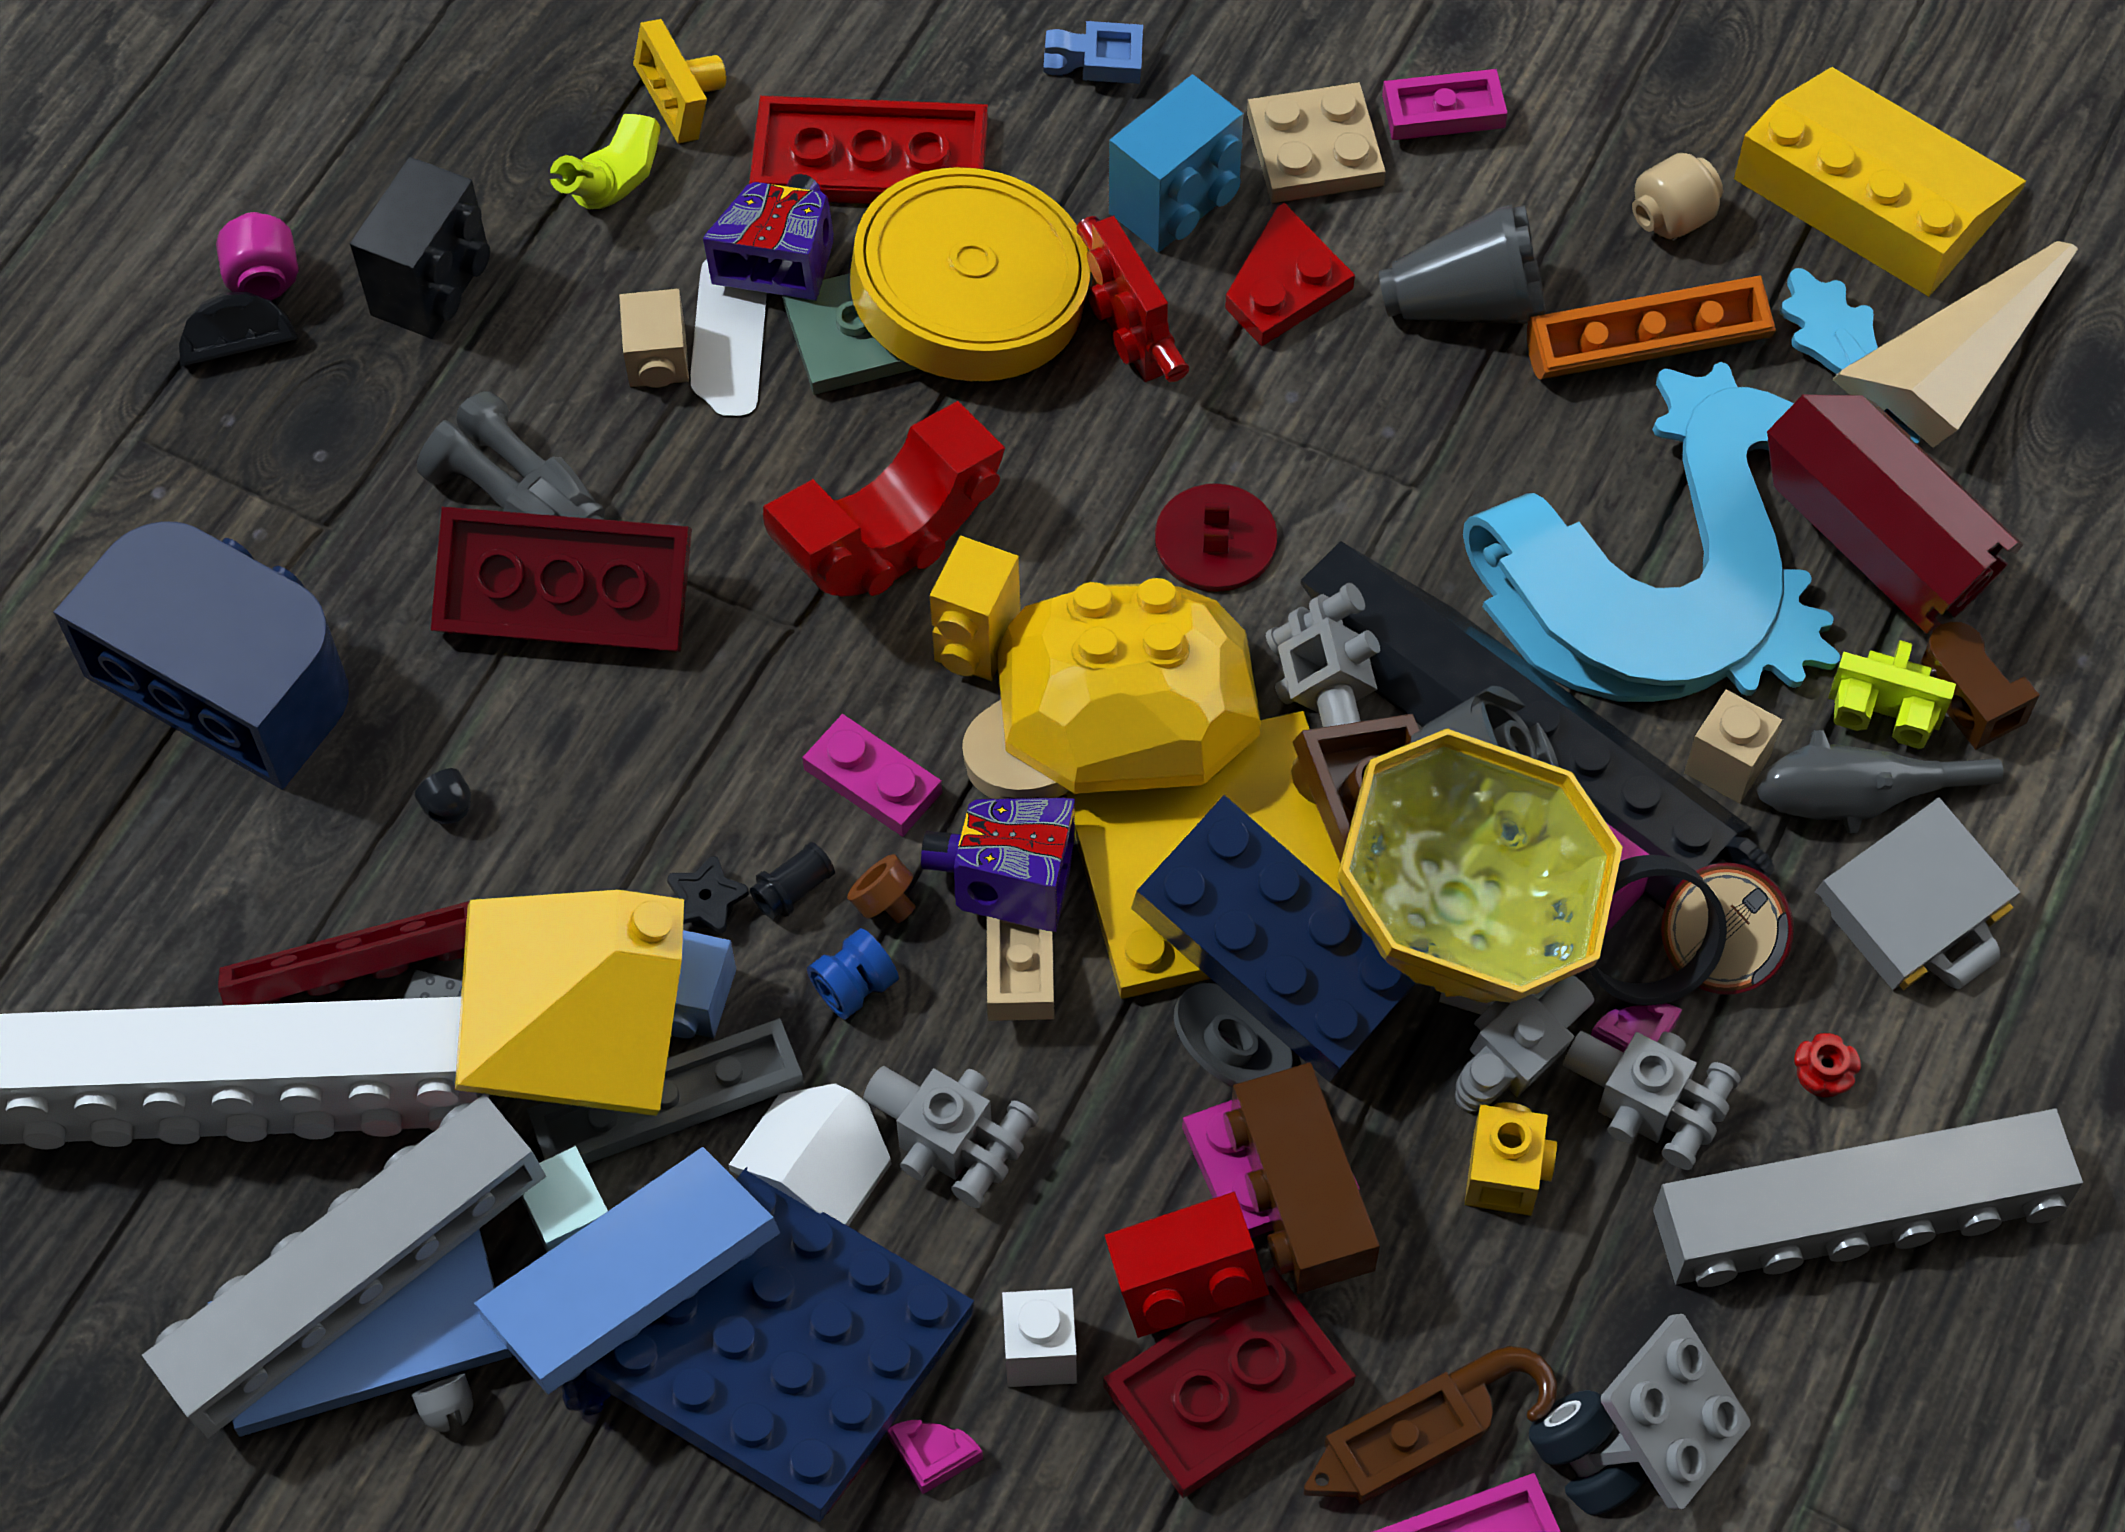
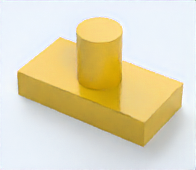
M662 19L641 22L633 65L676 142L679 144L699 140L707 101L703 92L719 90L725 87L726 71L724 64L718 55L685 60Z

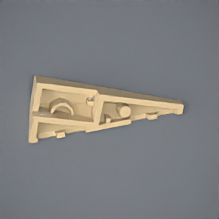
M2054 242L1842 369L1836 374L1833 381L1849 395H1862L1875 402L1883 411L1888 408L1934 448L1959 429L2078 248L2071 243Z

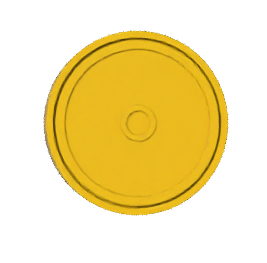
M954 167L930 170L912 175L892 185L881 193L863 214L854 241L850 269V292L857 314L870 334L885 349L909 365L937 376L956 380H1002L1016 377L1041 367L1058 355L1074 336L1081 321L1090 281L1091 270L1087 261L1088 248L1080 235L1077 234V225L1070 215L1047 194L1022 180L1003 173L977 168Z

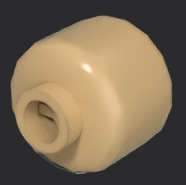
M1677 153L1646 170L1637 178L1634 189L1635 201L1632 204V210L1637 222L1644 230L1648 232L1654 231V233L1664 239L1678 240L1706 224L1717 215L1720 198L1723 194V185L1720 176L1709 161L1704 158H1696L1691 154Z

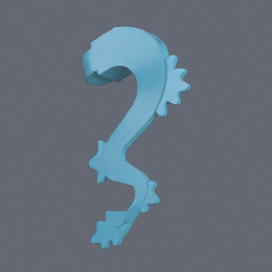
M1795 268L1790 272L1787 286L1791 297L1782 302L1780 314L1783 318L1799 325L1801 328L1794 333L1791 339L1792 346L1796 350L1813 357L1830 371L1837 374L1842 369L1878 348L1873 330V309L1867 305H1861L1856 308L1850 307L1846 302V286L1843 282L1838 280L1828 283L1820 282L1802 268ZM1719 362L1715 364L1712 371L1703 377H1693L1671 369H1663L1658 373L1656 386L1668 406L1669 413L1659 417L1652 430L1655 436L1683 442V465L1704 550L1703 572L1700 578L1682 587L1655 588L1630 578L1608 560L1580 522L1567 527L1552 506L1535 493L1524 494L1470 516L1464 523L1463 539L1471 565L1480 580L1493 595V597L1484 601L1482 607L1526 662L1548 678L1572 690L1617 702H1655L1677 699L1699 692L1728 677L1741 694L1749 696L1753 695L1756 691L1761 672L1764 670L1771 671L1786 685L1796 688L1801 686L1806 676L1803 666L1808 665L1832 670L1840 661L1838 651L1820 636L1821 632L1828 631L1834 621L1833 615L1826 610L1807 607L1799 602L1800 596L1808 589L1812 577L1810 573L1802 569H1782L1776 535L1747 463L1746 454L1754 449L1769 450L1767 431L1794 403L1766 391L1750 387H1738L1732 376L1731 369L1726 363ZM1888 408L1884 410L1918 445L1920 436L1900 422L1897 416Z

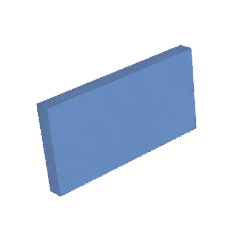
M701 1147L475 1301L474 1304L485 1323L549 1395L564 1383L577 1378L584 1369L617 1346L637 1336L643 1328L673 1307L693 1297L699 1289L739 1261L750 1257L758 1248L780 1234L774 1217L704 1147Z
M480 1229L234 1418V1429L239 1437L512 1357L510 1350L481 1318L474 1304L475 1301L495 1289Z

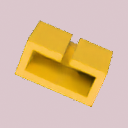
M960 535L930 593L932 625L935 626L932 631L934 661L942 663L945 668L957 675H976L992 681L998 669L997 651L1007 626L1020 613L1018 555Z

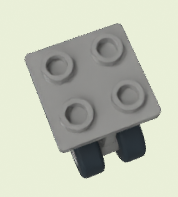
M1684 1314L1668 1316L1602 1395L1595 1391L1584 1390L1557 1400L1548 1414L1537 1422L1532 1423L1529 1429V1439L1545 1463L1550 1465L1569 1463L1577 1476L1565 1486V1493L1588 1515H1599L1623 1504L1640 1489L1646 1479V1475L1668 1509L1678 1510L1684 1509L1749 1429L1750 1419Z

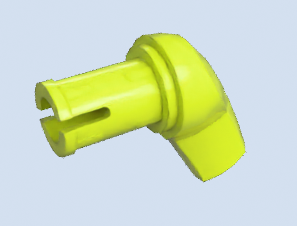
M624 114L609 146L584 157L582 160L574 156L565 155L554 161L550 173L562 176L563 180L557 178L550 179L551 184L557 191L571 194L579 205L588 209H603L615 204L649 176L661 132L658 121L655 118L644 115Z

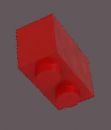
M1235 1191L1104 1235L1121 1293L1138 1338L1269 1295Z

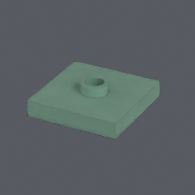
M850 273L823 280L816 300L782 295L783 304L813 395L918 369L885 349L866 329L853 304L850 292Z

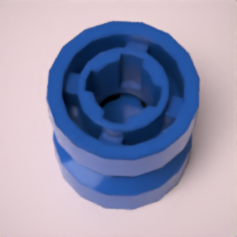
M862 928L843 941L842 950L834 956L824 954L807 967L808 976L821 998L835 1014L844 1020L863 1007L864 997L871 992L882 993L899 980L896 967L887 952L868 931Z

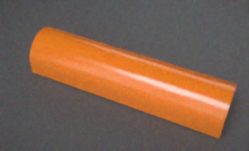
M1759 275L1533 316L1527 325V345L1531 365L1538 379H1546L1770 338L1775 333L1776 328L1762 276Z

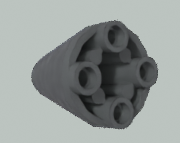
M1512 204L1501 206L1392 261V268L1379 270L1380 286L1388 317L1402 314L1404 320L1527 324L1531 317L1546 314L1543 286L1538 263L1534 258L1531 230L1525 205L1514 208Z

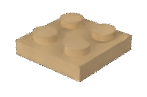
M1360 82L1248 99L1247 116L1271 203L1384 186L1386 171Z

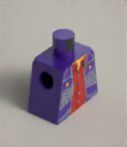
M804 174L791 176L786 186L759 182L748 184L703 238L711 284L816 300L821 289L834 237L828 197L821 192L819 184L813 178Z
M976 799L968 805L961 834L925 832L921 852V867L924 870L954 873L956 905L962 911L1056 932L1075 848V799Z

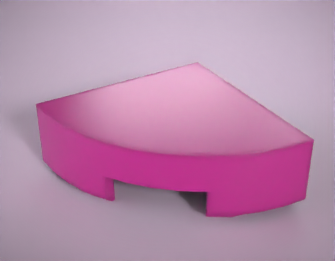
M1667 1003L1636 1005L1620 1010L1614 1009L1596 1023L1592 1029L1591 1036L1624 1053L1636 1032L1656 1042L1663 1032H1672L1679 1020L1682 1009Z
M909 1420L895 1424L887 1430L888 1438L922 1494L983 1460V1451L968 1434L957 1428L952 1429L936 1423H924L922 1420Z

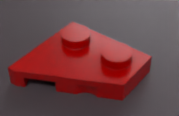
M1283 203L1276 208L1226 293L1225 309L1262 347L1353 290L1355 274Z

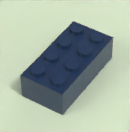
M1225 795L1138 888L1131 906L1135 913L1306 1063L1311 1062L1313 1069L1329 1083L1417 984L1408 975L1388 964L1380 955L1374 942L1358 924L1342 896Z

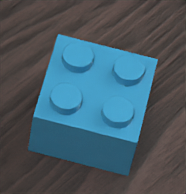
M1190 75L1109 140V214L1114 215L1120 223L1158 253L1175 239L1181 240L1188 236L1204 215L1216 206L1226 205L1235 196L1240 187L1243 112L1195 75Z

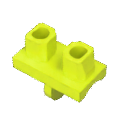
M1899 640L1894 657L1870 650L1868 658L1843 652L1828 699L1835 700L1834 723L1836 725L1856 731L1865 730L1868 728L1872 713L1877 712L1897 718L1892 737L1898 743L1921 749L1926 745L1933 730L1940 729L1951 703L1956 684L1931 677V667L1908 661L1912 643Z

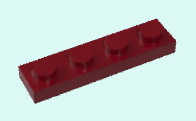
M470 901L220 967L218 989L223 1006L278 1004L281 1002V997L307 991V994L310 996L325 995L341 989L346 984L345 980L370 973L373 978L377 979L392 977L409 969L411 962L434 956L438 961H451L464 957L467 907Z

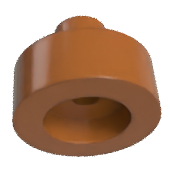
M895 854L888 855L871 866L854 883L847 895V899L865 918H872L885 910L896 923H900L916 907L904 893L912 882L913 873Z

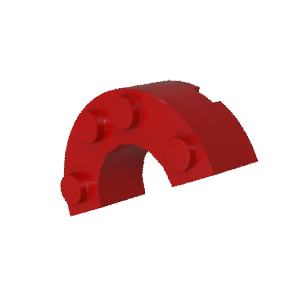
M956 401L910 426L905 443L893 462L874 481L857 493L839 500H833L812 479L764 505V526L772 540L823 592L834 596H854L868 592L870 595L876 596L887 590L896 579L913 567L917 566L919 569L926 568L942 555L945 549V542L967 520L979 502L988 498L997 488L1000 482L997 471L1002 461L1005 447L959 401Z

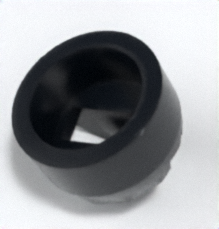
M448 768L432 774L415 791L417 802L424 813L434 822L445 825L456 823L464 818L469 811L471 792L458 769Z

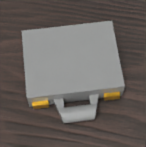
M1937 798L1823 880L1815 893L1822 898L1825 905L1830 909L1833 920L1890 988L1894 990L1900 986L1905 990L1923 977L1927 969L1937 975L1948 986L1961 989L1998 962L2000 959L1999 946L1992 937L1987 924L1991 927L2014 908L2011 902L2018 896L2020 891L1944 802ZM1968 936L1975 946L1951 963L1943 953Z

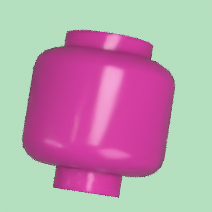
M250 212L229 221L219 231L216 248L220 273L224 285L231 292H250L272 301L280 297L296 281L299 267L291 229L281 219L268 214Z

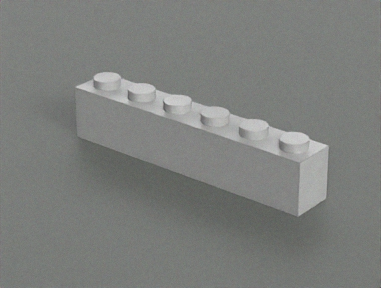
M484 1093L472 1103L461 1104L451 1110L443 1118L439 1128L416 1146H407L396 1152L387 1161L384 1170L361 1188L348 1190L337 1197L330 1205L327 1214L306 1230L292 1233L282 1239L272 1250L271 1256L250 1273L234 1277L223 1284L215 1293L213 1301L191 1318L179 1320L168 1326L158 1336L155 1345L142 1354V1356L185 1415L207 1438H210L547 1176L532 1150Z
M2050 1109L1665 1183L1661 1186L1653 1212L1675 1285L1696 1281L1700 1287H1713L1733 1280L1737 1273L1763 1268L1766 1274H1780L1799 1267L1806 1259L1829 1255L1831 1261H1847L1862 1256L1869 1251L1870 1247L1895 1242L1897 1248L1907 1249L1926 1244L1933 1240L1936 1234L1960 1230L1964 1236H1975L1994 1230L2001 1225L2002 1221L2026 1217L2029 1223L2050 1221L2067 1211L2083 1181L2057 1109Z

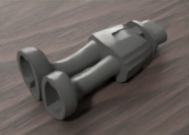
M483 391L466 399L457 411L456 420L458 428L450 421L443 420L431 433L419 454L417 472L430 484L442 485L455 478L458 474L463 475L481 487L501 506L504 512L604 520L605 509L595 502L573 469L562 457H550L547 461L543 460L521 441L507 424L509 409L506 402L490 391ZM472 443L476 446H489L524 479L520 483L484 456Z

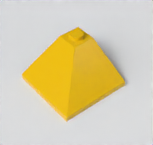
M605 890L470 900L467 907L455 1090L657 1116L661 1106L682 962L684 899L625 890Z

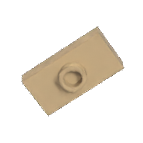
M987 916L988 1021L1054 1019L1052 931L1036 929Z

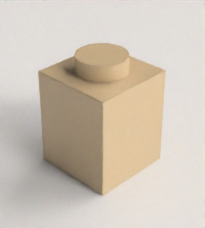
M679 289L619 294L623 354L629 386L657 388L671 383L689 382L685 322Z
M1726 689L1694 737L1684 774L1740 804L1770 759L1783 720Z

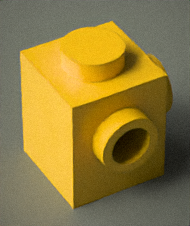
M1511 1102L1497 1103L1494 1106L1480 1104L1473 1135L1464 1205L1532 1216L1540 1180L1551 1182L1555 1166L1557 1141L1545 1139L1548 1115L1532 1113L1528 1107Z

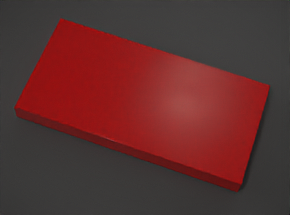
M760 96L749 184L759 182L786 186L791 176L804 174L810 176L819 184L821 192L828 197L829 202L871 204L886 189L915 174L954 167L984 169L988 104Z

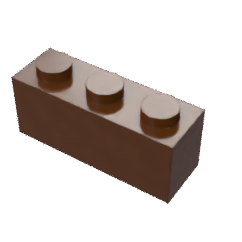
M1311 1062L1234 1084L1231 1111L1223 1114L1225 1128L1233 1150L1235 1152L1245 1150L1252 1172L1245 1174L1248 1193L1257 1213L1267 1211L1275 1233L1269 1234L1267 1240L1278 1274H1290L1298 1295L1374 1272L1376 1270L1380 1245Z

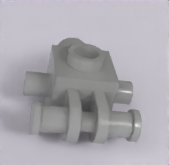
M1347 583L1340 588L1338 593L1331 597L1321 594L1312 599L1309 603L1310 611L1304 607H1299L1289 613V622L1279 628L1273 627L1266 632L1267 643L1271 650L1281 658L1285 675L1284 679L1275 684L1277 695L1287 705L1295 701L1319 713L1323 727L1361 722L1356 701L1377 690L1370 657L1380 652L1377 638L1369 630L1358 634L1343 625V618L1352 613L1358 614L1365 609V601L1361 592L1352 583Z
M1573 975L1555 983L1539 999L1531 994L1520 1000L1513 1001L1511 1004L1501 1001H1495L1474 1023L1481 1032L1470 1048L1475 1057L1467 1063L1456 1082L1455 1100L1457 1105L1466 1112L1475 1113L1479 1111L1480 1104L1489 1106L1507 1088L1516 1097L1527 1089L1564 1053L1575 1037L1567 1028L1594 1003V997L1586 985Z
M1580 1031L1563 1062L1564 1067L1605 1088L1598 1112L1613 1119L1607 1129L1613 1138L1622 1143L1629 1144L1634 1139L1636 1133H1639L1658 1143L1667 1128L1676 1134L1671 1143H1667L1664 1146L1662 1155L1672 1165L1685 1170L1692 1169L1696 1162L1695 1155L1701 1144L1708 1145L1712 1142L1717 1133V1129L1712 1122L1724 1120L1730 1109L1726 1099L1731 1090L1737 1088L1741 1081L1739 1074L1734 1069L1718 1062L1711 1063L1707 1070L1708 1077L1703 1086L1691 1080L1697 1063L1681 1055L1686 1044L1682 1038L1671 1032H1663L1657 1042L1636 1032L1623 1053L1597 1038Z
M882 1066L869 1081L863 1096V1100L896 1119L899 1147L908 1152L900 1164V1167L906 1174L916 1180H923L930 1168L934 1167L956 1180L964 1167L969 1168L962 1180L956 1181L951 1190L962 1202L974 1208H979L984 1202L983 1196L992 1182L1002 1183L1009 1172L1004 1164L1005 1160L1016 1161L1024 1151L1021 1140L1029 1128H1034L1039 1121L1038 1115L1027 1105L1018 1101H1011L1007 1107L1008 1113L1000 1125L991 1121L990 1100L981 1096L989 1083L984 1076L972 1069H967L957 1082L933 1068L923 1084L918 1086L886 1066Z

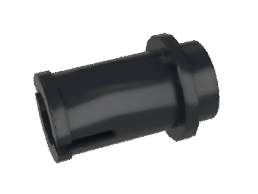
M809 842L804 846L803 850L788 859L770 874L765 871L757 874V883L750 888V894L758 908L770 919H774L780 914L787 917L793 913V904L825 879L831 878L835 874V869L827 854L816 843Z

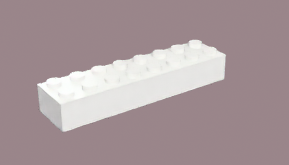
M461 997L0 1014V1144L25 1143L37 1149H56L62 1147L65 1142L93 1141L102 1146L120 1147L130 1144L132 1139L160 1138L172 1144H190L198 1141L200 1137L228 1136L237 1141L253 1142L264 1139L267 1134L295 1133L307 1139H324L338 1131H363L368 1135L387 1137L400 1133L402 1129L429 1128L435 1131L439 1128L443 1118L451 1110L461 1104L472 1103L482 1094L455 1090Z

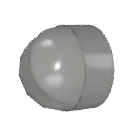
M465 1374L442 1379L412 1394L420 1417L425 1425L434 1431L449 1432L450 1427L446 1416L454 1412L461 1426L471 1416L473 1398Z

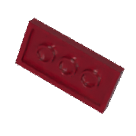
M442 507L431 631L681 652L692 528L678 525Z

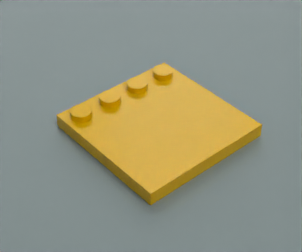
M1304 711L1260 720V735L1204 785L1077 794L1068 791L1063 794L1064 798L1075 799V838L1121 999L1211 979L1135 913L1131 906L1138 888L1224 795L1342 896L1341 886L1337 878L1340 862L1317 805L1305 799L1298 792L1292 780L1291 769L1294 760L1298 757L1292 742L1302 730H1309Z

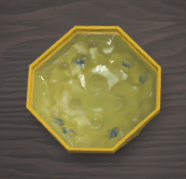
M1444 729L1369 761L1365 769L1337 878L1341 886L1342 896L1349 910L1364 932L1372 939L1380 955L1388 964L1408 975L1413 982L1433 986L1436 991L1445 993L1446 997L1463 996L1482 1003L1493 1001L1510 1003L1531 994L1536 995L1548 986L1596 964L1600 958L1623 847L1571 771L1450 729Z

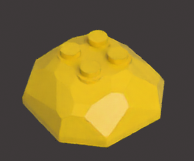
M1152 578L1141 584L1104 585L1097 582H1088L1078 586L1073 592L1027 605L1007 626L997 651L1006 752L1074 794L1204 785L1260 735L1261 722L1246 631L1216 600L1183 587L1174 586L1165 579Z

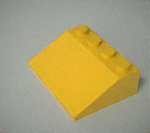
M1833 67L1777 99L1744 135L1734 180L1928 297L1931 296L2009 206L2026 183V180Z

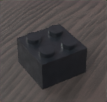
M409 156L350 242L371 316L433 339L445 320L448 321L454 317L459 308L462 293L473 277H478L483 273L490 257V246L487 244L481 219L482 213L478 206L471 179Z

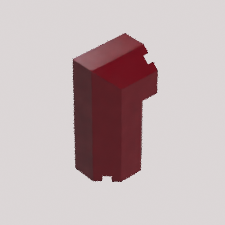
M1802 394L1767 431L1774 488L1926 634L1931 635L1933 630L1941 625L1936 619L1939 614L1942 615L1947 610L1955 618L2002 573L2008 565L1999 556L2004 549L2017 554L2023 546L2011 532L1911 439V436L1875 402L1862 395Z

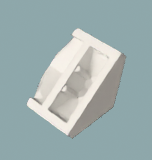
M830 1084L779 1094L732 1159L729 1169L735 1174L740 1175L748 1167L747 1171L815 1212L819 1214L825 1212L849 1226L890 1167L891 1158L869 1104L851 1090L837 1084Z

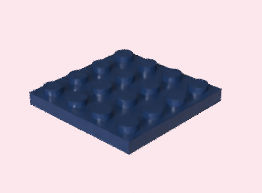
M746 1167L736 1180L774 1217L780 1234L758 1248L750 1257L739 1261L699 1289L693 1297L682 1301L650 1323L637 1336L623 1342L587 1367L586 1376L590 1382L808 1516L821 1522L973 1314L974 1300L825 1212L821 1214L815 1212L747 1171L748 1167Z

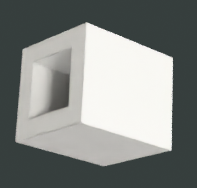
M1072 1288L1002 1292L1007 1387L1077 1383Z

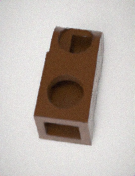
M1947 622L1933 630L1920 665L1931 667V677L1956 684L1947 714L1973 748L1977 750L2027 724L2040 694L2024 676L2009 683L1986 655L1984 640L1981 634L1972 626L1962 622Z

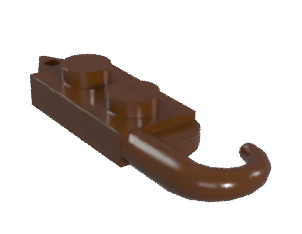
M1507 1346L1495 1349L1450 1374L1445 1372L1327 1435L1325 1439L1326 1450L1304 1486V1495L1356 1497L1361 1505L1478 1442L1489 1430L1493 1414L1491 1398L1485 1386L1512 1372L1526 1373L1536 1381L1539 1387V1396L1536 1404L1528 1410L1527 1418L1531 1422H1537L1550 1412L1556 1401L1557 1381L1553 1369L1541 1355L1530 1349ZM1324 1478L1328 1484L1320 1486L1316 1483V1480Z

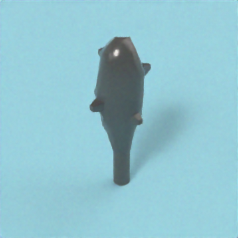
M1813 730L1809 745L1791 752L1760 773L1756 790L1760 800L1780 813L1814 820H1842L1847 833H1858L1863 819L1874 818L1908 798L1944 787L2000 784L2003 780L2004 772L2003 765L1998 758L1951 762L1923 761L1888 751L1829 744L1824 730Z

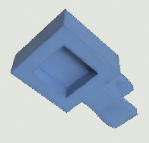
M1086 21L1085 34L1070 33L1060 29L1047 30L1043 72L1051 75H1064L1072 72L1075 68L1084 67L1083 80L1140 84L1143 25Z

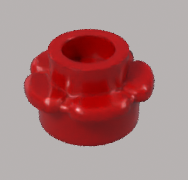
M1820 1033L1814 1036L1813 1041L1802 1042L1794 1055V1064L1797 1066L1799 1082L1808 1092L1819 1097H1833L1847 1092L1855 1084L1854 1075L1859 1073L1861 1069L1860 1057L1855 1048L1845 1046L1840 1036L1831 1033ZM1829 1059L1833 1062L1834 1066L1826 1068L1822 1065L1821 1061Z

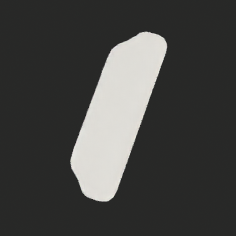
M706 259L702 264L699 280L690 374L691 387L716 413L723 416L747 415L756 408L758 402L767 293L711 284Z

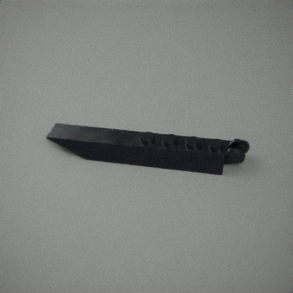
M1342 541L1301 579L1300 583L1311 600L1321 594L1331 597L1338 593L1340 588L1347 583H1352L1358 588L1364 598L1365 609L1358 614L1352 613L1343 618V625L1358 634L1369 630L1375 635L1380 645V652L1370 657L1377 685L1375 692L1404 714H1413L1416 723L1421 727H1424L1430 721L1490 686L1502 687L1513 693L1526 706L1516 713L1528 728L1536 723L1540 724L1553 747L1559 768L1571 771L1605 822L1649 855H1661L1677 859L1695 871L1708 865L1717 864L1721 858L1728 863H1736L1754 868L1768 877L1775 871V865L1772 863L1773 860L1768 857L1769 855L1765 854L1763 850L1758 849L1757 845L1749 839L1742 837L1751 831V826L1453 607ZM1673 876L1648 877L1644 894L1665 909L1671 893L1683 879Z

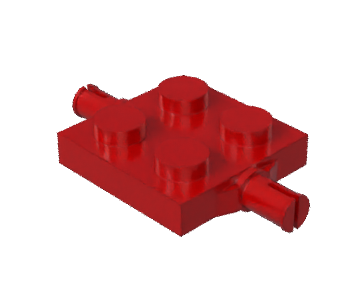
M1114 215L1100 221L1096 216L1083 219L1077 225L1076 232L1089 250L1087 252V261L1092 273V286L1088 287V300L1097 319L1100 321L1107 319L1113 329L1114 343L1122 361L1125 364L1133 362L1144 382L1162 375L1166 376L1165 378L1168 382H1176L1184 378L1189 372V365L1184 361L1174 345L1175 339L1169 332L1168 302Z

